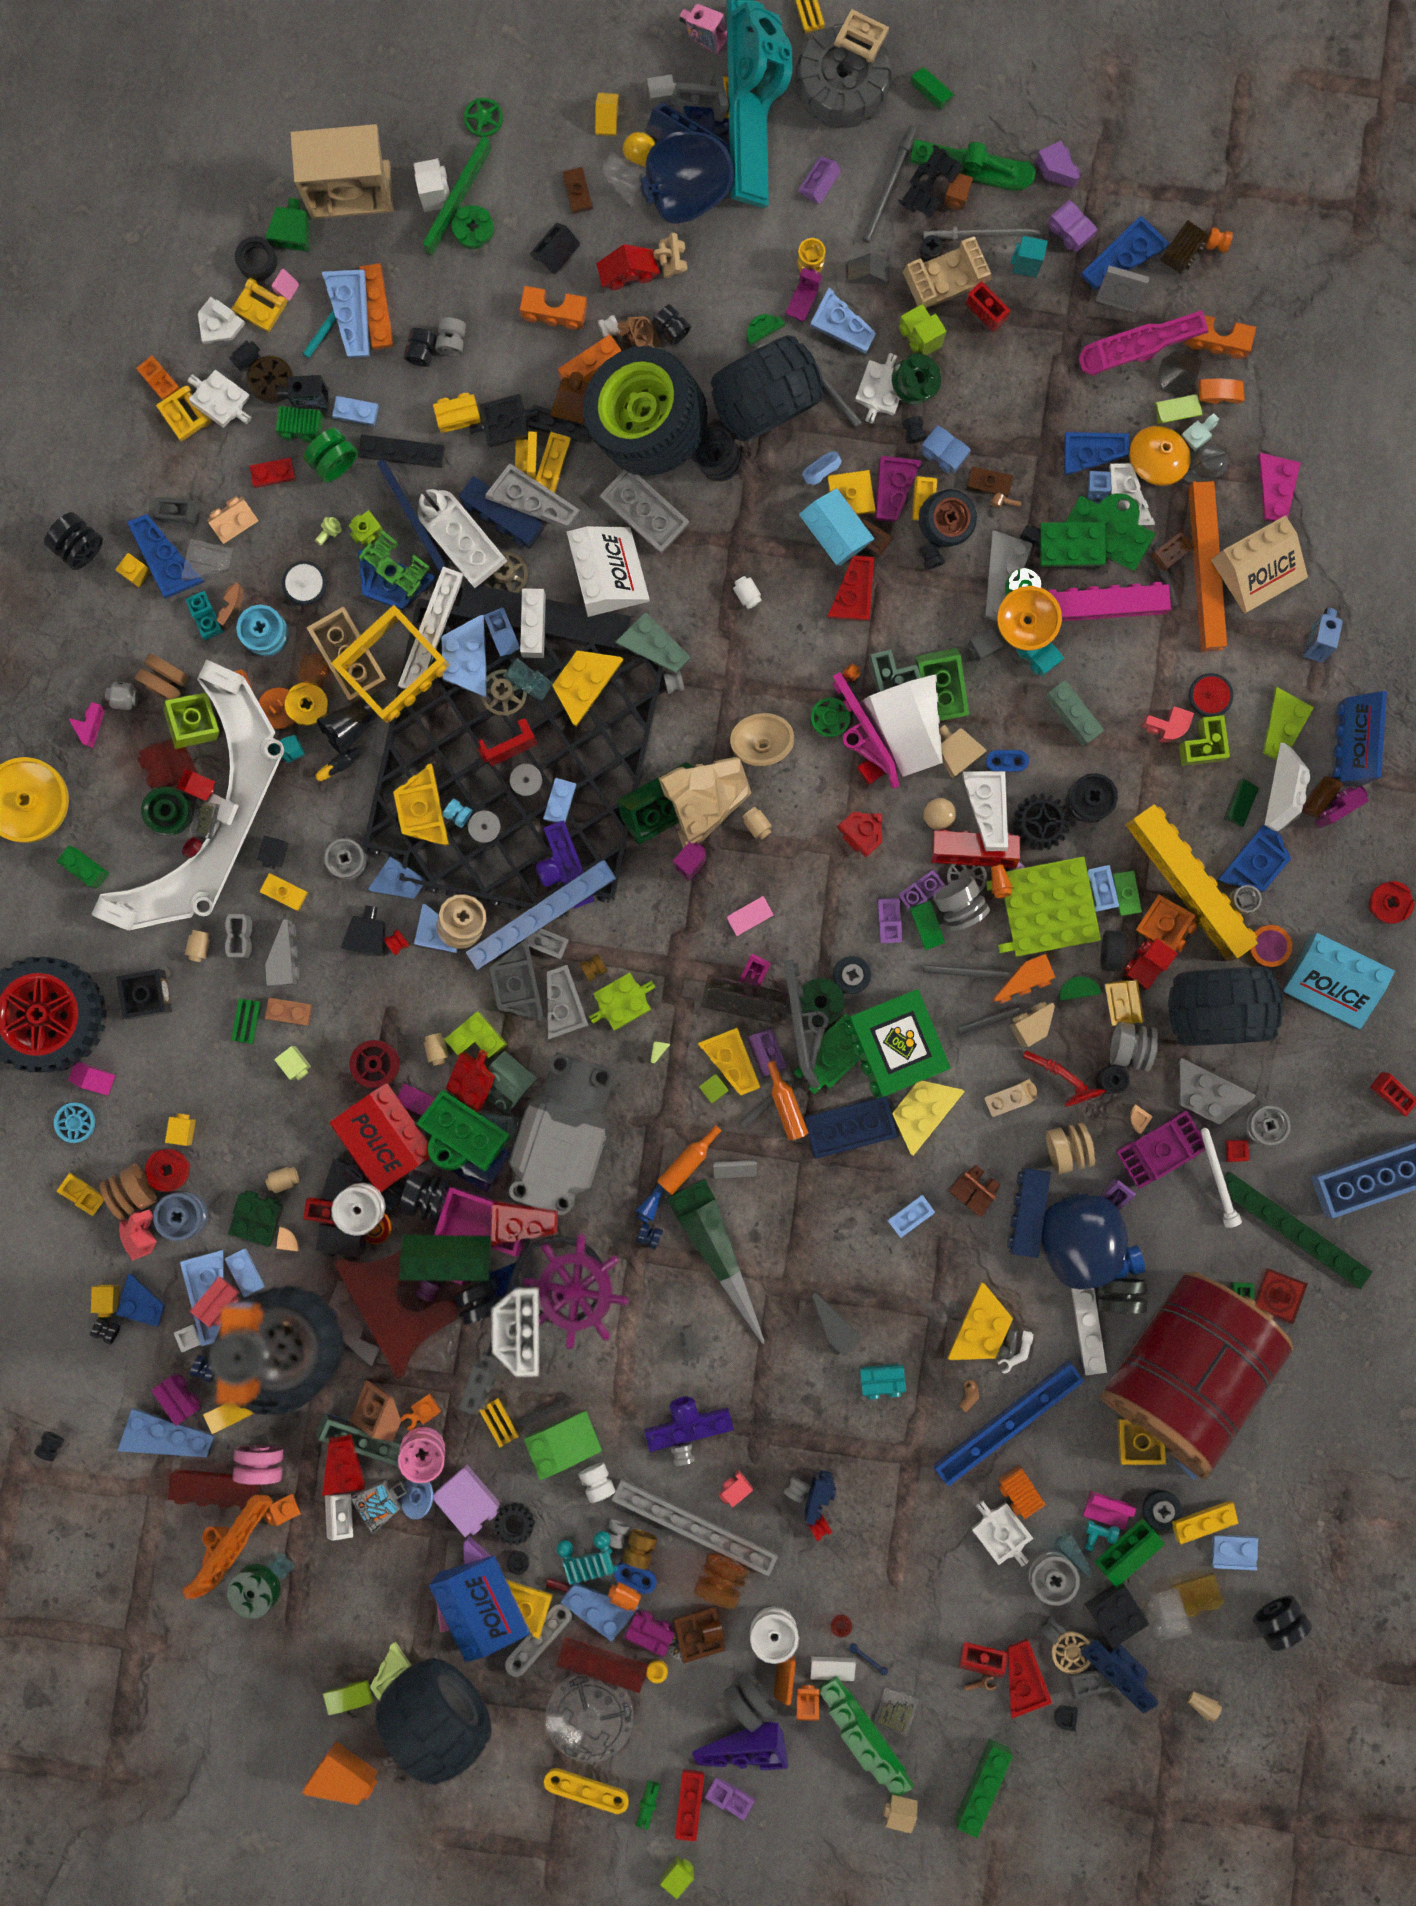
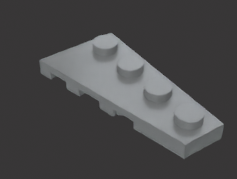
M992 530L985 618L997 621L999 606L1006 597V580L1013 571L1025 567L1032 543ZM1018 574L1013 578L1012 581H1017Z

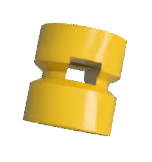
M808 238L800 244L797 258V266L800 272L803 267L814 269L819 273L823 269L826 251L825 246L820 240Z

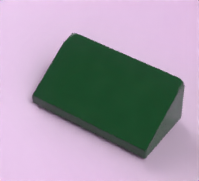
M1243 778L1240 779L1223 819L1244 827L1259 787Z

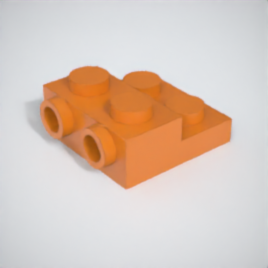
M1158 895L1138 925L1136 932L1149 940L1157 938L1174 951L1181 952L1187 943L1185 938L1188 933L1192 935L1198 927V923H1196L1197 917L1188 910Z

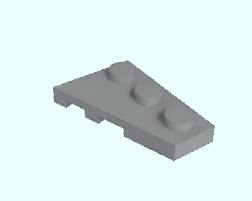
M568 965L548 971L549 1040L589 1026Z

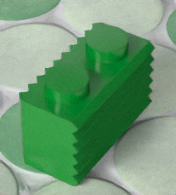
M278 406L275 431L278 436H281V439L293 441V438H299L303 442L311 443L321 434L323 424L321 411Z
M67 846L57 859V864L67 869L68 872L77 877V879H80L88 887L98 889L109 875L108 871L75 847Z

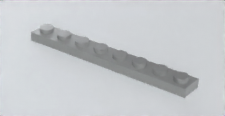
M621 1479L613 1495L612 1501L767 1576L770 1575L778 1558V1554Z

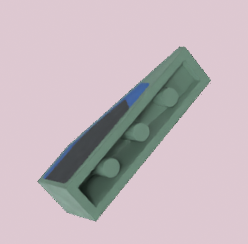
M325 1412L323 1413L315 1431L319 1441L329 1444V1438L351 1434L356 1453L398 1466L400 1442L372 1438L352 1422Z

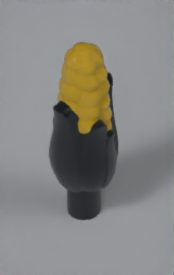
M355 747L348 753L338 754L315 775L316 779L323 781L349 768L354 763L353 759L361 753Z

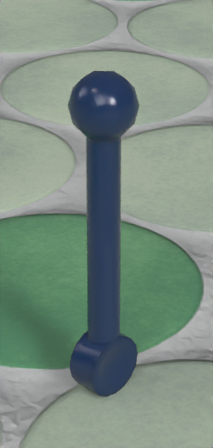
M852 1643L849 1646L852 1653H857L877 1668L881 1675L884 1676L888 1673L886 1667H881L859 1650L857 1644Z

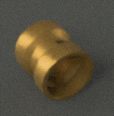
M598 953L593 955L589 962L584 960L579 963L589 982L594 980L597 974L608 972Z

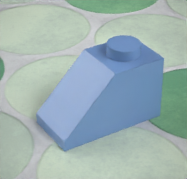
M504 607L484 615L500 657L512 654L520 649Z

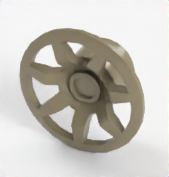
M501 552L503 556H506L507 562L488 578H495L497 580L494 586L496 589H499L503 583L508 591L519 593L527 583V566L518 555L511 552ZM509 557L517 559L520 563L513 566L509 561ZM521 567L524 569L523 579L515 575V571ZM487 579L484 580L483 582L485 586L490 587V585L487 582ZM512 580L521 583L514 591H512L511 587Z
M506 669L497 670L488 675L487 683L492 678L494 682L491 685V689H487V693L492 694L494 699L489 705L486 698L481 697L485 707L492 713L500 716L512 715L519 711L527 698V687L522 677L516 672ZM508 674L506 679L496 678V675ZM511 677H516L521 684L512 686L510 683ZM523 688L522 700H519L514 696V692ZM509 700L519 704L515 709L508 711ZM498 702H502L505 712L497 711L492 707Z

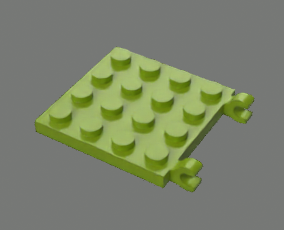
M1085 857L1006 872L1013 887L1012 895L1004 897L1013 942L999 944V953L1015 951V956L1018 957L1101 941ZM992 881L986 882L987 891L992 890Z

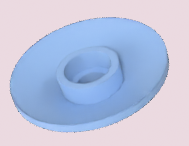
M407 1479L404 1483L407 1493L401 1497V1506L407 1517L420 1519L428 1513L433 1500L432 1486L430 1481L427 1483H415Z

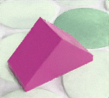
M751 954L737 985L756 994L771 963Z
M78 1062L73 1066L68 1081L80 1088L109 1095L116 1075L86 1063Z

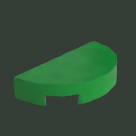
M767 314L756 316L750 322L747 329L749 347L784 327L785 322L778 316L775 317Z
M1077 976L1068 979L1059 991V1001L1100 995L1102 992L1094 980L1084 976Z

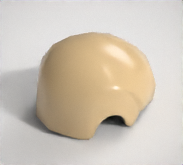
M944 798L931 800L923 810L925 822L930 828L935 830L951 827L957 818L955 806L951 801Z

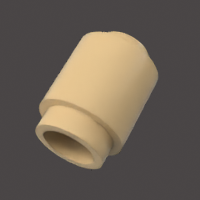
M756 807L742 816L744 819L743 823L755 839L760 837L762 840L771 833V823L762 811Z
M192 930L185 950V955H189L188 960L201 962L202 958L206 959L211 940L209 939V933Z
M442 1033L426 1036L424 1046L428 1063L433 1062V1066L445 1064V1059L449 1058L445 1038H442Z
M285 1167L268 1173V1178L265 1179L268 1190H273L274 1193L293 1188L295 1184L300 1183L295 1167Z

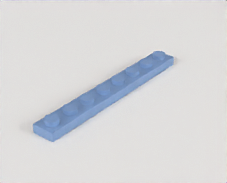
M605 860L468 950L466 953L477 970L481 969L615 880L616 878Z

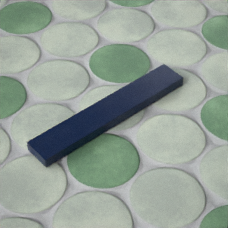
M383 459L378 461L377 465L441 573L442 568L446 567L444 561L386 461Z

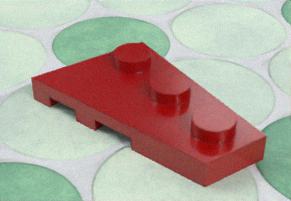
M853 555L827 618L858 621L870 620L874 557Z
M1028 1638L1008 1645L1010 1716L1013 1719L1052 1704V1700Z

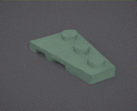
M646 612L615 642L617 645L625 647L675 674L691 659Z

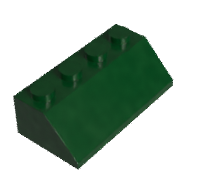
M687 762L676 767H684L685 769L694 768ZM659 777L617 800L620 816L639 845L679 823L673 802L664 795Z
M403 1235L399 1280L490 1281L491 1236Z

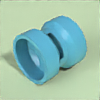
M452 799L446 807L443 817L448 820L452 819L457 826L462 828L470 818L473 810L467 806H461L459 801Z

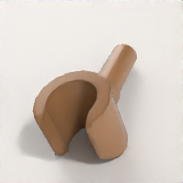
M1001 493L993 496L990 505L995 508H1001L1003 503L1017 507L1021 506V502L1005 498Z
M985 1674L981 1681L965 1685V1691L985 1687L987 1690H994L996 1688L995 1684L987 1685V1681L994 1678Z

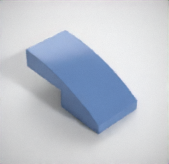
M1090 471L1087 499L1100 504L1111 492V472Z

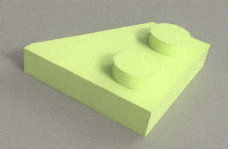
M396 1642L391 1644L390 1650L370 1686L378 1700H380L382 1693L389 1683L406 1668L412 1666Z

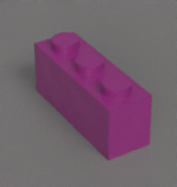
M689 841L673 860V868L688 881H691L706 863L705 849L697 842L692 844Z

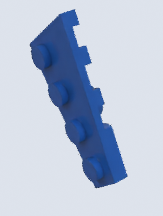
M148 514L127 522L164 599L204 583L203 579L165 537L164 533Z

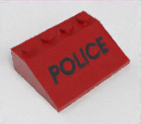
M388 1083L379 1087L329 1122L368 1181L380 1193L431 1159L428 1153L429 1142Z

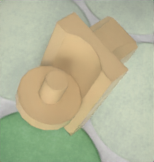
M671 233L668 238L660 240L659 249L654 251V258L660 260L663 266L665 278H670L675 274H682L687 271V262L680 260L679 256L684 253L685 243L678 240L676 233Z

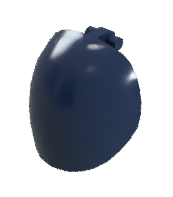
M674 132L661 138L650 149L646 159L647 176L640 178L642 186L640 190L642 196L646 199L647 205L655 203L660 216L665 221L673 224L684 223L703 215L725 197L733 183V163L725 146L715 137L701 132Z
M1080 1193L1070 1194V1197L1062 1198V1201L1051 1205L1045 1211L1041 1243L1048 1264L1056 1277L1064 1285L1078 1290L1092 1289L1106 1285L1119 1275L1126 1260L1128 1234L1121 1213L1112 1202L1103 1197L1089 1196L1088 1193L1081 1195Z

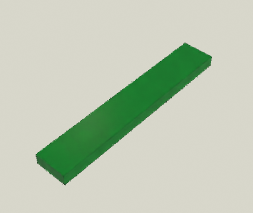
M485 136L481 137L423 241L425 251L430 255H433L492 149L490 139Z

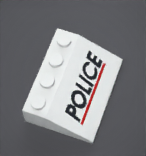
M587 526L567 531L588 617L650 602L630 527Z

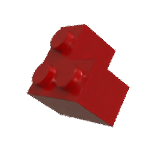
M623 244L596 263L602 287L611 288V290H620L629 281H639L642 284L649 283L653 277L659 274L653 249Z
M1157 938L1147 940L1146 942L1143 941L1136 950L1139 954L1134 960L1130 959L1125 965L1124 969L1126 972L1123 976L1130 981L1138 979L1139 987L1142 990H1148L1160 972L1167 970L1178 953Z

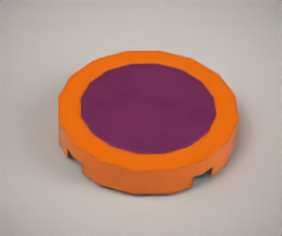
M1266 925L1254 931L1258 944L1250 949L1249 953H1251L1252 959L1263 967L1271 968L1282 965L1288 960L1292 953L1293 944L1286 930L1276 925Z

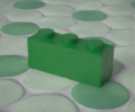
M1142 1518L1097 1558L1094 1563L1117 1588L1161 1549L1165 1543Z

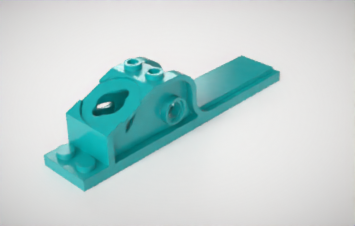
M726 0L730 157L734 170L731 199L764 209L769 206L767 114L772 102L785 92L792 76V46L788 37L785 36L779 14L764 9V4L754 0ZM751 28L754 32H749L747 29ZM757 86L756 94L749 92Z

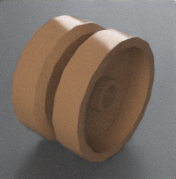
M151 653L146 657L144 664L154 671L153 674L145 669H139L134 677L135 680L145 685L146 689L168 700L179 698L181 695L180 691L171 685L172 682L180 687H186L191 678Z

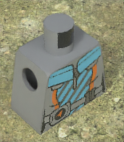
M383 1480L357 1491L352 1495L351 1500L370 1531L374 1533L401 1508V1502L398 1498L405 1495L407 1490L402 1482L391 1487L387 1480Z

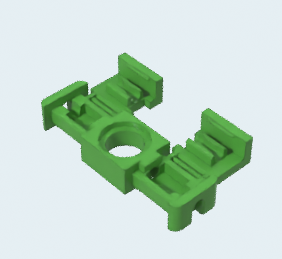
M382 530L380 532L381 536L373 545L368 544L359 555V558L362 562L366 560L375 567L376 573L392 586L397 584L408 593V598L411 599L414 597L415 591L421 588L420 581L430 570V567L413 555L412 565L404 570L389 558V552L392 548L396 549L399 545L398 542ZM385 538H386L388 541H390L392 544H394V545L392 546L391 544H389V543L385 540ZM415 562H417L419 565H421V566L423 567V569L420 568L417 564H415ZM388 566H394L396 573L391 577L386 576L385 569Z

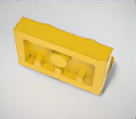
M528 432V439L516 440L515 467L536 480L537 432Z

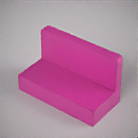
M1090 1490L1083 1515L1124 1530L1129 1516L1134 1517L1136 1508L1130 1503Z

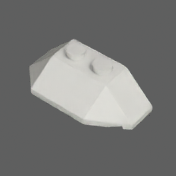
M1280 743L1265 820V826L1273 831L1281 830L1300 817L1303 804L1306 802V787L1310 781V770L1296 752L1285 743Z
M538 1288L514 1289L492 1308L493 1353L516 1377L538 1376Z

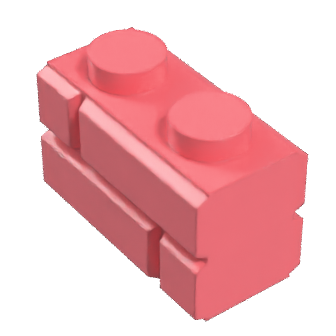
M219 1276L190 1312L211 1328L213 1324L218 1326L221 1323V1307L232 1302L237 1303L240 1300L237 1297L240 1291Z

